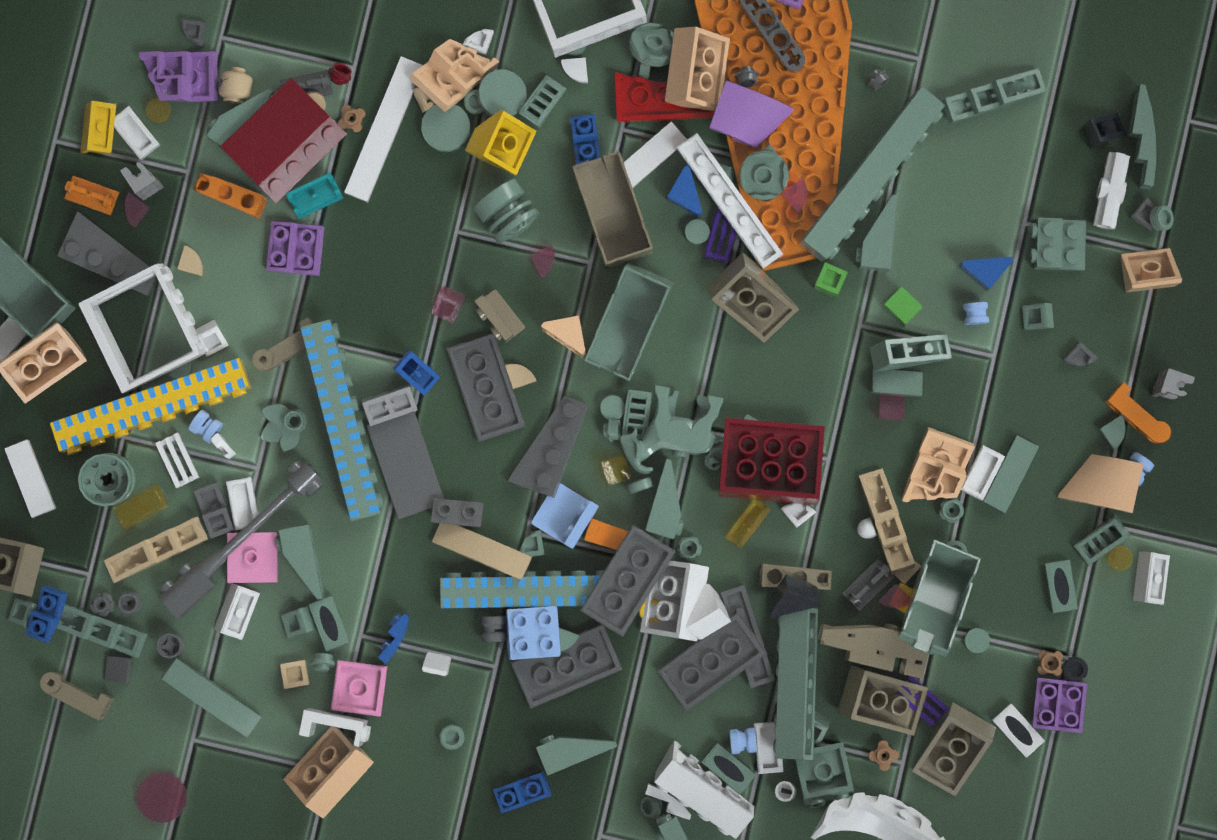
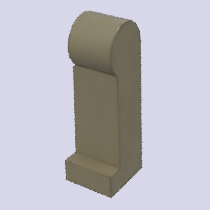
M309 318L299 322L301 327L313 324ZM298 331L268 350L260 349L256 351L252 360L254 366L263 372H268L306 351L302 331Z
M760 564L759 587L777 588L787 574L812 584L818 589L831 590L832 571Z
M48 672L40 680V687L45 693L96 720H104L115 698L107 693H101L98 698L67 682L65 677L58 672Z

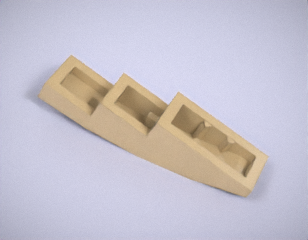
M883 468L859 475L891 575L914 568L915 562Z
M195 517L104 560V563L113 583H116L208 540L199 518Z
M440 523L432 540L433 543L521 581L532 557L458 525Z

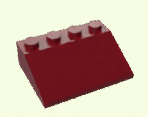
M290 77L220 147L270 199L277 203L347 133Z
M725 418L718 497L818 505L821 490L825 426Z

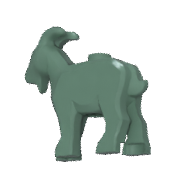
M655 385L656 411L642 440L637 439V429H634L630 435H622L620 437L624 454L633 469L640 474L651 473L653 468L644 467L641 465V462L659 449L673 451L672 456L687 458V454L696 456L709 452L714 443H719V438L711 432V427L718 418L723 398L707 395V397L696 395V402L700 408V413L693 421L688 418L675 417V407L679 391Z

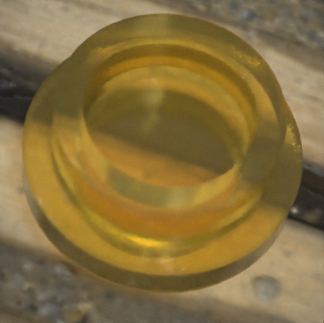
M156 98L148 103L146 114L151 121L163 123L169 119L171 107L167 101H160L159 98Z
M1116 546L1109 551L1108 563L1113 569L1123 571L1132 565L1133 554L1127 547Z

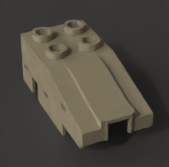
M620 151L572 166L605 268L608 269L653 254V246L648 231L645 228Z
M886 623L884 628L874 625H820L817 638L820 640V644L847 650L845 660L893 671L895 658L898 657L902 658L899 668L900 674L923 679L928 654L912 648V646H909V642L899 639L900 626Z

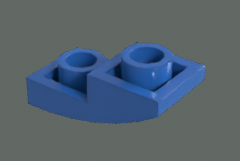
M595 114L571 117L576 165L587 162V160L589 162L600 158Z
M48 585L41 587L37 609L30 613L26 631L27 636L46 643L50 642L61 618L67 592Z
M407 613L403 616L397 614L388 624L392 627L388 633L395 639L393 641L388 639L379 648V651L382 653L378 658L385 664L394 656L405 637L410 616Z
M544 771L493 790L501 814L552 795Z

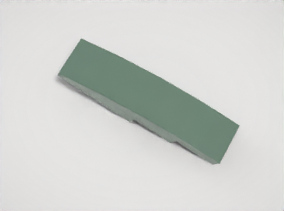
M1039 68L996 80L991 84L970 89L965 93L947 97L942 100V103L945 104L944 110L949 124L1045 93L1046 88Z
M1140 84L1135 91L1128 137L1138 138L1134 163L1143 164L1139 188L1149 190L1154 186L1156 132L1146 85Z
M67 604L64 606L57 625V629L137 658L140 656L147 637L146 633Z
M176 657L161 677L162 680L246 737H248L261 718L260 714L241 703L236 697L217 686L215 682Z

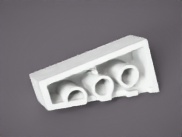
M674 740L655 773L654 782L657 787L664 793L669 792L675 796L677 801L684 807H691L704 821H711L724 835H731L736 839L753 819L754 806L729 785L724 788L721 780L714 772H705L697 763L699 760L692 754L689 757L679 750L681 745Z

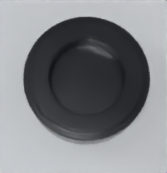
M1070 657L1064 661L1062 674L1067 680L1079 682L1087 676L1088 666L1083 659Z

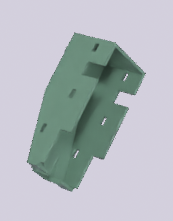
M0 237V309L12 320H15L20 325V328L33 339L56 322L61 325L76 307Z
M628 262L623 269L617 283L618 285L612 294L584 361L599 367L598 369L601 367L613 372L614 376L617 375L630 381L674 282Z
M934 540L923 558L898 638L909 642V646L926 654L936 653L946 657L951 649L957 627L962 619L973 585L971 582L977 573L981 558Z

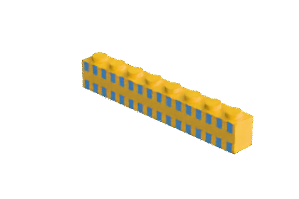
M237 358L51 422L50 425L59 451L72 455L82 451V446L91 444V447L106 443L105 438L114 436L115 439L127 436L129 435L128 430L137 427L139 431L148 429L153 426L152 422L161 419L162 423L176 419L175 414L185 411V414H191L199 411V406L208 403L209 406H214L224 402V397L230 395L233 398L247 394L246 390L252 387L242 359Z

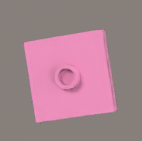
M278 532L252 533L227 557V583L278 582V548L276 543ZM227 533V543L238 533Z
M337 660L331 710L381 716L388 666Z

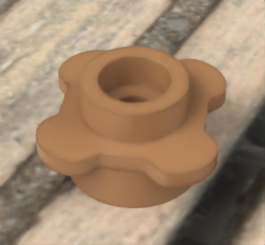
M349 105L343 106L341 109L343 113L342 118L338 121V125L342 129L347 128L354 132L361 131L362 118L366 115L365 111L362 108L353 109Z
M1042 650L1038 653L1040 665L1037 667V671L1039 674L1052 673L1054 676H1059L1062 673L1061 660L1063 655L1061 652L1048 653Z
M884 740L880 741L878 747L869 753V759L879 764V768L883 771L888 770L892 761L899 758L898 751L892 750L888 746V742ZM883 753L886 754L885 758H882L881 756Z

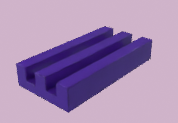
M716 209L704 258L728 264L736 232L732 227L725 257L720 256L728 226L726 218L723 221L715 254L710 253L719 217L724 216L720 210Z
M912 676L905 680L923 686ZM901 686L910 695H912L908 687ZM928 690L926 696L941 709L936 711L930 704L924 701L923 706L934 717L930 719L922 711L920 717L933 727L944 712L948 710V707ZM897 691V692L895 693V694H898V695H901V696L905 697V696H904L902 693H900L899 691ZM915 693L914 698L919 701L920 696ZM907 699L909 707L916 712L917 706Z

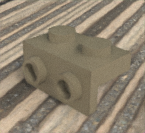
M493 290L485 297L482 295L475 300L478 307L474 310L483 321L486 319L490 321L493 325L490 330L498 340L503 338L507 343L525 329L523 323L497 290Z

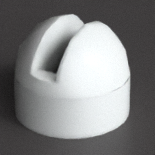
M871 517L862 520L858 524L857 531L861 537L869 539L877 536Z
M788 781L780 782L775 788L776 797L785 802L793 800L796 796L795 785ZM782 788L792 790V794L781 793Z

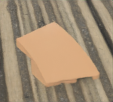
M449 39L433 51L425 65L412 73L410 80L446 112L465 97L469 91L474 89L498 65L499 61L496 58L489 60L477 54V50L464 47L461 43Z
M928 427L910 471L902 501L910 502V500L915 499L935 500L939 497L945 499L957 498L967 476L965 468L975 448L974 443Z
M1091 454L1060 491L1058 498L1133 513L1143 464Z

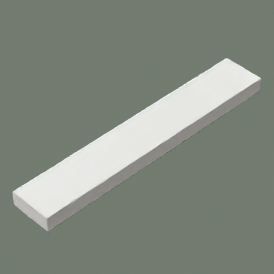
M400 57L345 189V194L368 203L413 96L412 90L416 88L410 77L413 72L423 65Z
M696 133L679 145L676 149L690 166L760 267L764 269L783 255L781 250L699 135Z

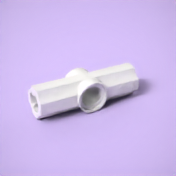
M1118 152L1108 153L1103 178L1101 177L1097 189L1096 198L1098 203L1093 222L1094 226L1103 229H1115L1119 207L1124 200L1127 184L1125 178L1130 156Z

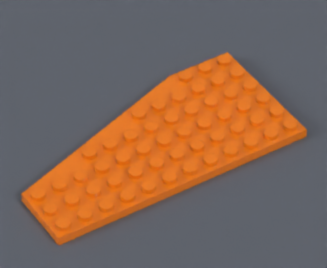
M694 0L700 28L730 38L724 85L726 81L738 85L735 74L739 72L740 68L750 66L759 72L757 77L758 83L755 86L745 88L793 108L792 114L756 148L732 141L733 137L726 135L739 193L783 253L781 257L765 267L763 271L817 259L802 247L799 241L837 192L852 20L847 0H803L800 10L777 3V0H766L804 53V66L796 73H791L783 67L741 8L740 0ZM747 0L745 3L747 5L751 3L755 8V12L752 13L754 16L759 10L764 8L763 5L758 8L755 4L756 0ZM763 14L758 18V22L761 26L768 27L772 24V18L768 14ZM777 34L772 39L773 44L777 47H782L787 43L786 37L782 34ZM790 45L786 51L780 54L783 56L787 53L790 57L788 64L798 66L800 58L791 55L789 51L793 47ZM772 144L776 153L787 164L789 172L788 183L782 193L773 199H754L741 186L739 178L741 164L750 154Z

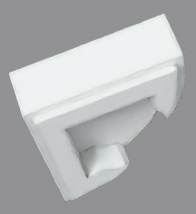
M489 29L477 31L465 39L463 46L477 50L478 53L486 55L494 31Z
M586 58L561 60L563 70L570 78L579 83H588Z
M217 433L211 438L212 443L217 449H220L227 459L232 458L236 454L221 434Z
M792 503L781 508L796 528L816 513L814 509L805 504Z

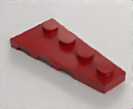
M615 72L617 123L713 118L715 111L681 107L665 102L667 82H657Z

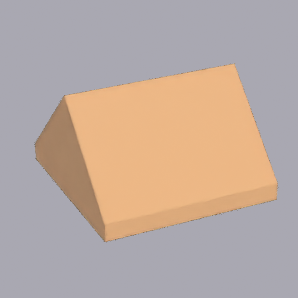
M1170 248L1121 254L1125 293L1175 287L1182 283L1181 275Z
M579 316L547 321L541 325L544 333L582 359L585 357L586 352Z

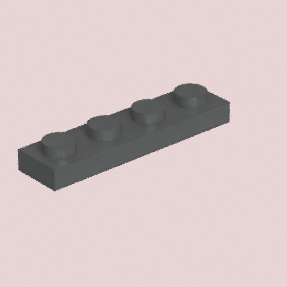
M745 585L720 592L729 618L739 612L764 647ZM767 654L745 669L751 688L775 681Z

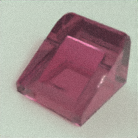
M444 286L438 294L431 313L454 323L466 296Z
M880 394L878 419L904 421L905 396Z

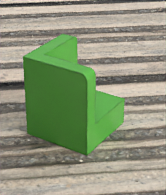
M825 262L814 289L837 298L848 272Z
M902 286L882 306L903 327L922 309V305Z

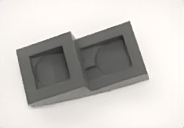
M218 481L194 489V494L210 538L233 531L234 526Z

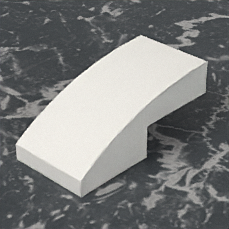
M648 783L645 791L646 795L667 801L666 812L690 820L691 813L673 795L664 793L657 786Z

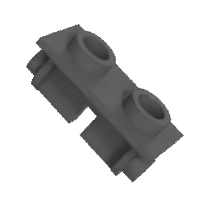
M328 70L292 77L306 93L308 91H318L323 96L333 94ZM289 78L280 80V84H281L280 87H281Z
M434 498L431 522L481 527L484 503Z
M877 559L842 594L860 611L895 576L891 575L890 569Z

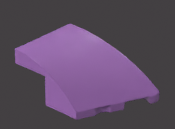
M139 52V57L149 72V79L155 85V91L160 101L218 102L217 52Z
M726 81L709 129L733 137L732 141L756 148L792 114L793 108L768 96Z

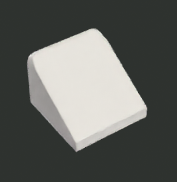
M215 320L196 329L197 334H201L205 340L206 357L229 346Z
M428 652L422 670L423 672L446 676L449 672L451 657Z

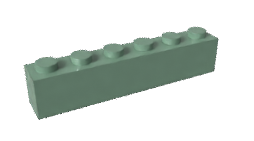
M815 608L778 617V626L780 627V635L777 640L779 663L776 666L778 688L775 691L777 713L774 717L776 739L773 743V750L777 759L813 760L818 609Z

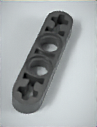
M740 0L741 8L783 67L791 73L800 71L805 63L804 53L767 1H755L758 8L762 5L764 8L759 10L754 16L752 14L755 12L754 6L751 3L747 5L745 3L747 0ZM763 14H768L772 18V24L768 27H763L758 22V18ZM777 34H782L787 39V43L782 47H777L773 44L772 39ZM790 45L793 47L789 51L791 55L800 58L798 66L788 64L790 57L787 53L783 56L780 54L786 51Z

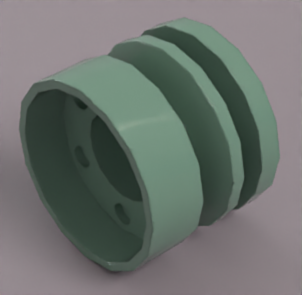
M516 179L510 180L493 190L473 208L483 223L492 219L495 220L488 230L490 234L501 230L494 237L498 244L520 235L540 215L536 208L526 212L533 205L530 200L521 204L518 203L525 192Z
M114 453L95 455L88 459L80 469L78 476L79 489L85 499L95 505L110 506L121 503L131 495L135 488V469L130 461L122 455ZM112 473V479L115 481L106 485L107 480L103 477Z

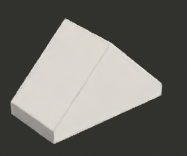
M705 584L685 625L700 640L731 622L722 598L710 584Z

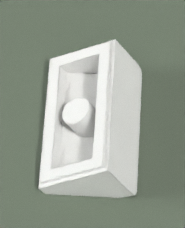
M1139 552L1133 594L1134 601L1164 605L1170 555Z
M232 583L214 629L220 633L242 640L260 593Z

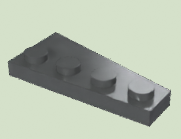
M78 211L57 255L64 260L117 283L149 268L147 264ZM157 276L131 289L149 296Z
M564 396L507 482L555 498L589 405Z

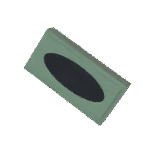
M1070 560L1044 564L1052 613L1078 609Z
M333 596L309 604L326 651L350 642Z
M718 743L702 760L706 767L739 794L744 791L756 776L755 773Z

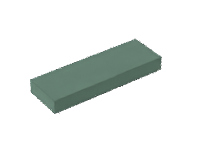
M1015 436L983 503L1006 513L1039 446L1019 436Z

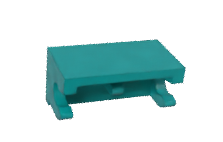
M331 172L286 193L299 220L344 199Z

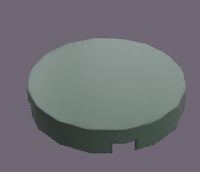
M641 24L636 27L630 36L629 49L632 55L643 64L655 67L668 65L671 59L674 33L671 30L663 29L664 26L660 24Z
M506 69L494 70L488 73L480 82L477 90L478 102L489 116H493L500 110L514 116L519 113L527 98L526 87L522 79L514 72Z
M433 105L426 111L422 119L421 131L424 140L432 148L439 152H452L458 150L466 142L470 135L471 125L467 114L461 107L454 105L444 112L439 106Z
M761 150L755 151L746 157L741 164L739 178L741 186L751 197L759 200H769L777 197L786 188L789 172L787 164L781 156L772 151Z

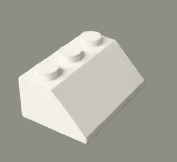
M669 561L645 600L640 632L697 641V638L685 625L707 583L709 567ZM652 599L660 601L657 605L651 604ZM657 617L660 619V621L648 622L649 618Z

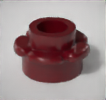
M335 63L328 70L331 81L336 85L347 84L351 80L352 71L343 63Z

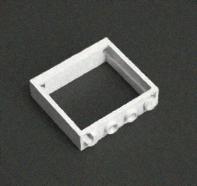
M532 0L555 58L647 23L646 13L641 1L631 0L635 8L634 10L557 39L542 0Z
M155 264L78 303L122 393L130 392L207 353L204 348L206 347L205 340L201 334H197L193 326L195 325V320L192 314L186 311L183 305L184 297L179 289H175L172 282V272L164 264ZM157 276L193 351L134 380L98 305Z

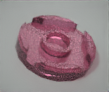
M160 772L150 775L141 783L137 792L139 810L144 817L153 822L164 823L174 820L182 814L187 804L188 795L185 785L180 778L171 773Z

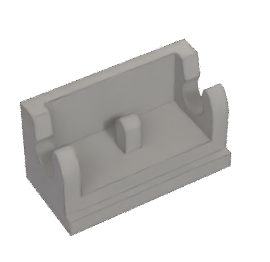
M138 162L137 167L141 170V173L137 176L132 175V172L126 167L120 171L134 193L144 201L164 188V186L143 164Z
M1170 368L1163 370L1158 374L1151 396H1161L1171 400L1178 398V396H1185L1187 393L1180 391L1179 388H1183L1185 384H1193L1195 377Z
M409 383L362 400L370 426L418 410Z

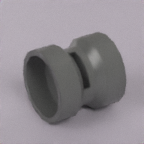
M506 616L481 617V625L484 627L482 642L507 641V634L504 632Z
M176 633L164 634L157 642L158 653L165 658L178 657L185 649L184 639Z

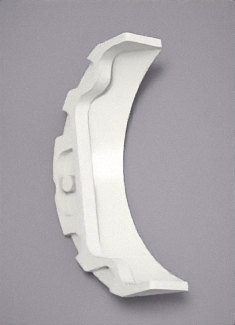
M854 793L849 798L835 800L829 804L810 837L815 840L830 832L849 830L867 833L882 840H945L944 837L940 838L931 828L932 823L914 808L908 807L903 802L886 795L879 794L877 797L865 795V793Z

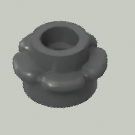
M742 67L735 74V78L740 86L752 87L758 83L757 77L759 72L754 70L753 67Z
M879 69L874 70L867 77L869 80L868 87H871L874 91L882 88L890 79L886 74L887 71L885 69L882 71Z
M123 592L117 601V607L124 615L132 616L133 613H138L142 607L140 603L141 597L135 592ZM128 601L132 602L131 606H128Z
M105 592L102 594L97 593L91 598L90 610L93 614H98L99 617H106L114 610L115 603L110 594Z

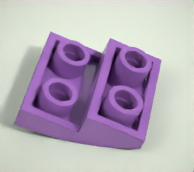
M271 221L266 270L319 276L324 227Z
M1037 678L1032 728L1082 733L1087 683Z

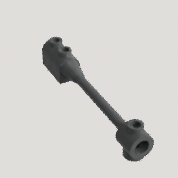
M296 461L288 468L287 471L290 473L287 477L288 487L221 550L214 552L198 563H194L192 566L188 562L177 572L180 577L174 583L168 580L160 587L159 590L162 594L159 596V599L176 619H180L218 585L211 577L224 564L226 558L294 494L302 496L306 494L310 498L324 485L320 481L322 477L307 461H304L302 464Z

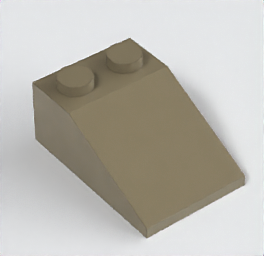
M743 252L708 286L711 300L764 343L799 310L798 306L763 269Z
M0 538V590L32 597L44 548Z
M851 665L837 713L856 721L914 736L928 687ZM901 686L908 687L912 695H910ZM897 691H899V692L902 693L905 697H903V696H901V695H898V694H895V693H896ZM915 693L920 696L919 701L914 698ZM907 699L917 706L916 712L909 707Z
M952 702L933 732L912 772L956 796L992 743L996 727Z

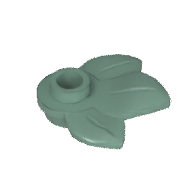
M282 404L265 407L262 413L270 422L265 426L261 439L271 443L280 442L284 452L295 448L300 440V432L306 428V415L298 409L288 410ZM293 417L299 419L297 426H292L290 423Z

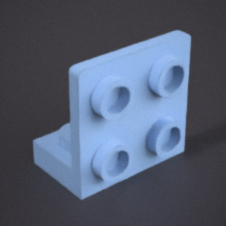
M560 483L555 498L546 497L531 523L574 549L599 506Z
M556 606L505 610L508 660L560 656L558 612Z

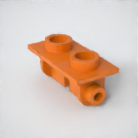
M72 176L71 182L67 181L65 185L67 192L64 199L111 215L119 192Z

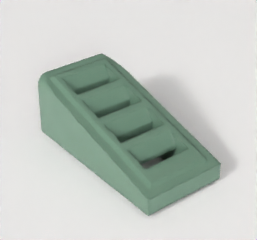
M546 75L519 111V117L540 129L567 88ZM548 84L558 92L554 95L544 87ZM540 93H544L545 95L550 97L552 101L549 103L548 101L539 96ZM536 100L546 106V109H541L534 102ZM532 108L533 110L541 114L540 117L538 118L532 113H530L529 109Z
M627 391L622 435L632 434L627 433L628 428L642 430V435L637 434V439L642 440L648 428L652 399L651 392ZM631 399L646 400V405L631 403ZM630 408L645 410V414L630 413ZM629 418L644 420L643 425L628 423Z
M1114 515L1074 544V547L1089 566L1128 539L1130 534L1117 516ZM1112 525L1120 534L1117 538L1109 529ZM1103 531H1105V533L1111 539V542L1109 544L1100 534ZM1096 537L1103 546L1101 550L1094 543L1093 538ZM1086 543H1088L1095 552L1093 556H1091V554L1085 548L1084 545Z

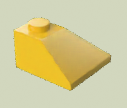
M500 110L474 129L465 151L488 164L517 175L536 134V130L507 112Z

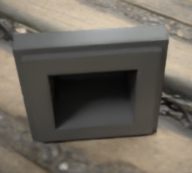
M107 656L105 681L130 683L133 658Z

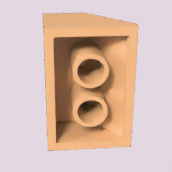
M698 27L675 28L665 102L681 107L716 111L724 86L730 38Z
M56 322L0 361V373L23 402L27 403L87 360L83 350L70 333Z
M331 726L283 780L307 808L321 818H324L374 762L363 749L354 746V741L340 728Z

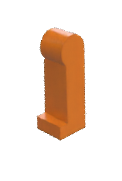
M200 173L193 190L260 220L268 200L264 195Z
M1125 382L1119 384L1104 403L1119 416H1122L1127 423L1154 444L1166 442L1171 436L1169 425L1163 421H1157L1129 397L1127 393L1132 388Z
M591 519L584 541L618 550L628 531Z

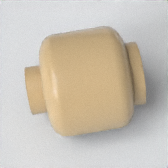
M231 67V71L222 73L218 93L223 97L224 102L240 105L243 101H247L250 98L253 79L248 74H245V69Z

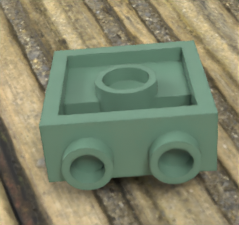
M1037 218L1035 223L1031 224V238H1035L1034 248L1030 250V263H1034V269L1085 270L1086 221L1063 220V218Z
M843 742L814 748L813 760L795 759L805 805L810 804L811 808H819L825 805V801L849 798V796L854 794Z
M667 812L655 818L659 827L655 830L659 840H688L676 815H670Z

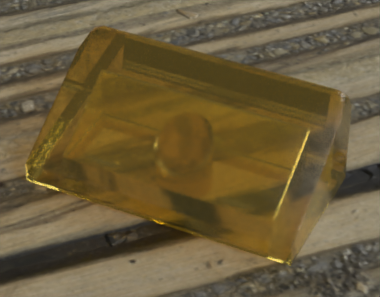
M156 484L116 507L115 512L123 529L128 530L169 507L170 504L159 485Z
M753 500L728 532L726 539L736 547L742 548L771 511V508L759 500Z

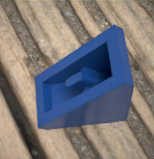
M689 165L684 166L667 196V201L695 217L702 216V209Z
M1012 257L966 260L960 263V269L988 291L1013 260Z
M408 350L393 367L400 376L424 396L440 378L411 350Z

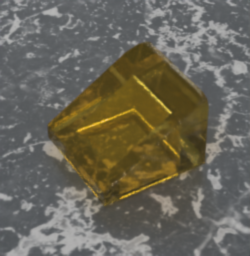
M624 455L600 462L608 486L632 478Z

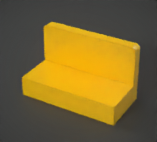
M90 101L85 105L81 153L111 154L116 104Z

